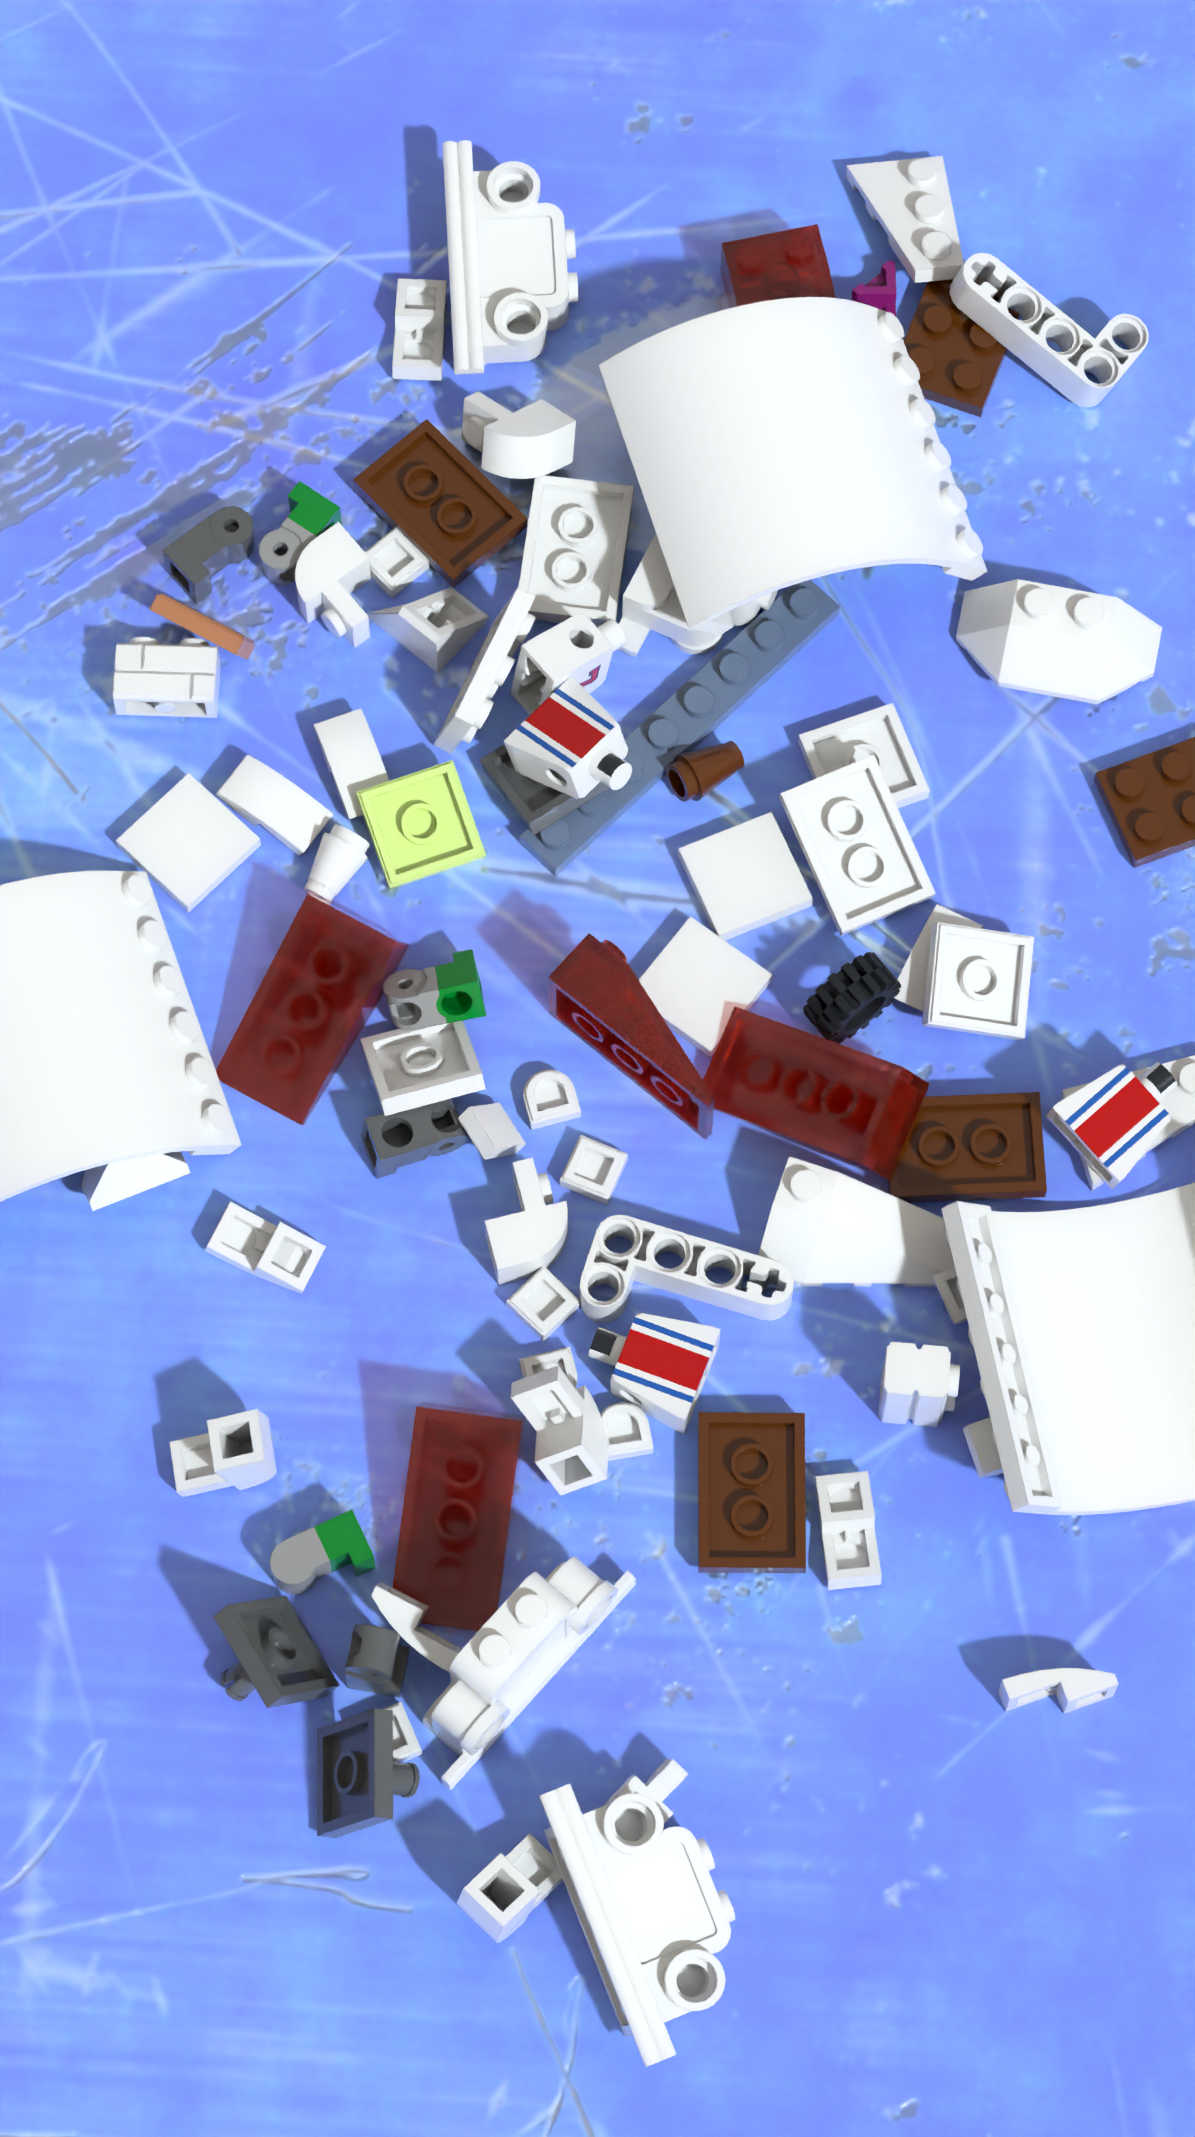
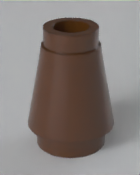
M728 741L724 744L721 743L676 755L674 762L666 766V777L673 793L679 800L683 802L690 799L699 801L735 774L736 771L744 767V758L736 743Z

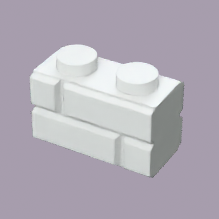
M135 637L130 639L129 643H117L113 682V701L116 715L217 718L221 669L218 646H210L207 641L198 638L183 639L179 645L159 644L156 639L150 637Z
M891 1342L887 1346L880 1384L878 1417H880L881 1422L906 1424L908 1420H911L913 1425L937 1427L942 1421L944 1411L954 1412L955 1398L958 1396L960 1365L950 1364L951 1352H949L947 1346L923 1344L921 1349H917L916 1344Z

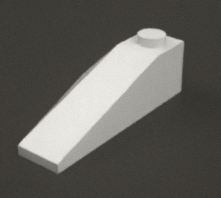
M789 1156L772 1204L758 1255L786 1265L792 1273L794 1283L802 1286H822L823 1283H854V1286L871 1287L872 1283L905 1284L907 1287H936L932 1276L955 1266L951 1248L946 1241V1227L942 1217L840 1172Z

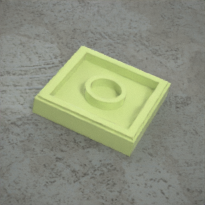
M453 760L356 792L360 809L389 890L486 857Z

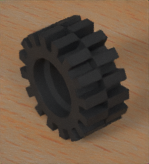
M866 952L864 956L859 955L855 957L851 964L847 962L841 966V970L837 974L832 973L827 978L828 981L825 984H820L815 990L816 994L810 996L806 1001L808 1004L803 1007V1013L830 1045L839 1044L847 1037L850 1039L855 1036L860 1028L864 1029L870 1025L869 1021L873 1018H878L883 1013L882 1009L890 1006L894 1001L892 998L899 994L901 984L874 952Z

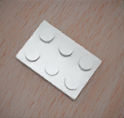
M547 475L534 479L518 588L535 596L528 611L529 614L536 617L535 620L561 623L578 613L586 614L596 627L609 618L616 621L634 486Z
M517 587L495 618L433 744L434 746L452 754L461 740L469 744L477 729H481L494 704L491 699L498 686H502L514 664L515 659L512 656L519 644L524 642L536 617L528 613L535 599V596Z
M874 754L780 794L779 799L840 936L928 900L936 894Z

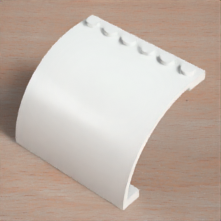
M796 297L761 301L721 310L676 325L632 345L598 365L689 629L720 636L734 627L729 611L738 606L794 584L857 568L889 564L942 566L945 574L970 581L987 572L981 555L983 553L982 542L971 528L965 511L967 509V501L955 484L950 470V455L947 449L940 443L934 426L936 421L934 411L924 399L918 383L920 379L919 370L908 355L902 339L904 337L903 326L894 314L852 300L831 297Z
M146 871L67 872L38 876L0 885V1202L50 1181L118 1161L180 1151H189L190 1155L230 1154L242 1144Z
M1195 1182L1139 1198L1067 1210L999 1212L991 1211V1207L987 1205L956 1201L941 1208L946 1227L945 1237L951 1248L957 1274V1288L963 1299L969 1325V1339L974 1347L981 1376L980 1386L986 1398L993 1427L992 1437L998 1449L1005 1478L1004 1489L1010 1500L1012 1512L1048 1515H1094L1137 1511L1195 1501Z

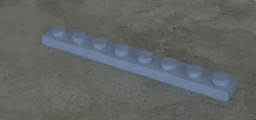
M811 580L791 585L772 603L768 610H764L625 738L628 752L623 760L632 766V773L628 782L618 790L607 789L535 835H532L529 829H526L520 835V844L556 877L666 775V766L674 762L676 755L691 752L839 615L840 606Z

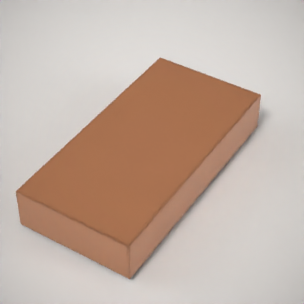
M157 594L149 609L246 660L249 659L256 645L253 643L254 640L165 594Z

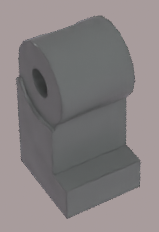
M235 506L224 507L208 516L163 550L165 571L196 605L212 593V576L229 563H240L252 554L254 549L253 521L249 513Z
M452 1099L387 1116L383 1113L365 1118L361 1139L376 1179L394 1174L398 1167L425 1160L428 1156H439L452 1152L467 1142V1135L459 1122V1114Z
M358 1624L354 1626L350 1651L345 1665L347 1688L396 1698L401 1697L410 1650L409 1647L398 1645L399 1633L373 1625Z

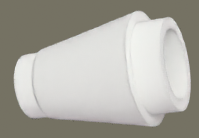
M335 824L330 833L323 834L304 890L318 900L330 904L333 898L337 896L366 862L368 857L365 853L370 844L353 831Z

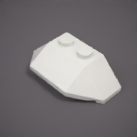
M1016 579L965 591L956 641L963 649L968 651L981 669L999 687L1099 704L1127 690L1136 683L1153 677L1162 627L1118 597Z

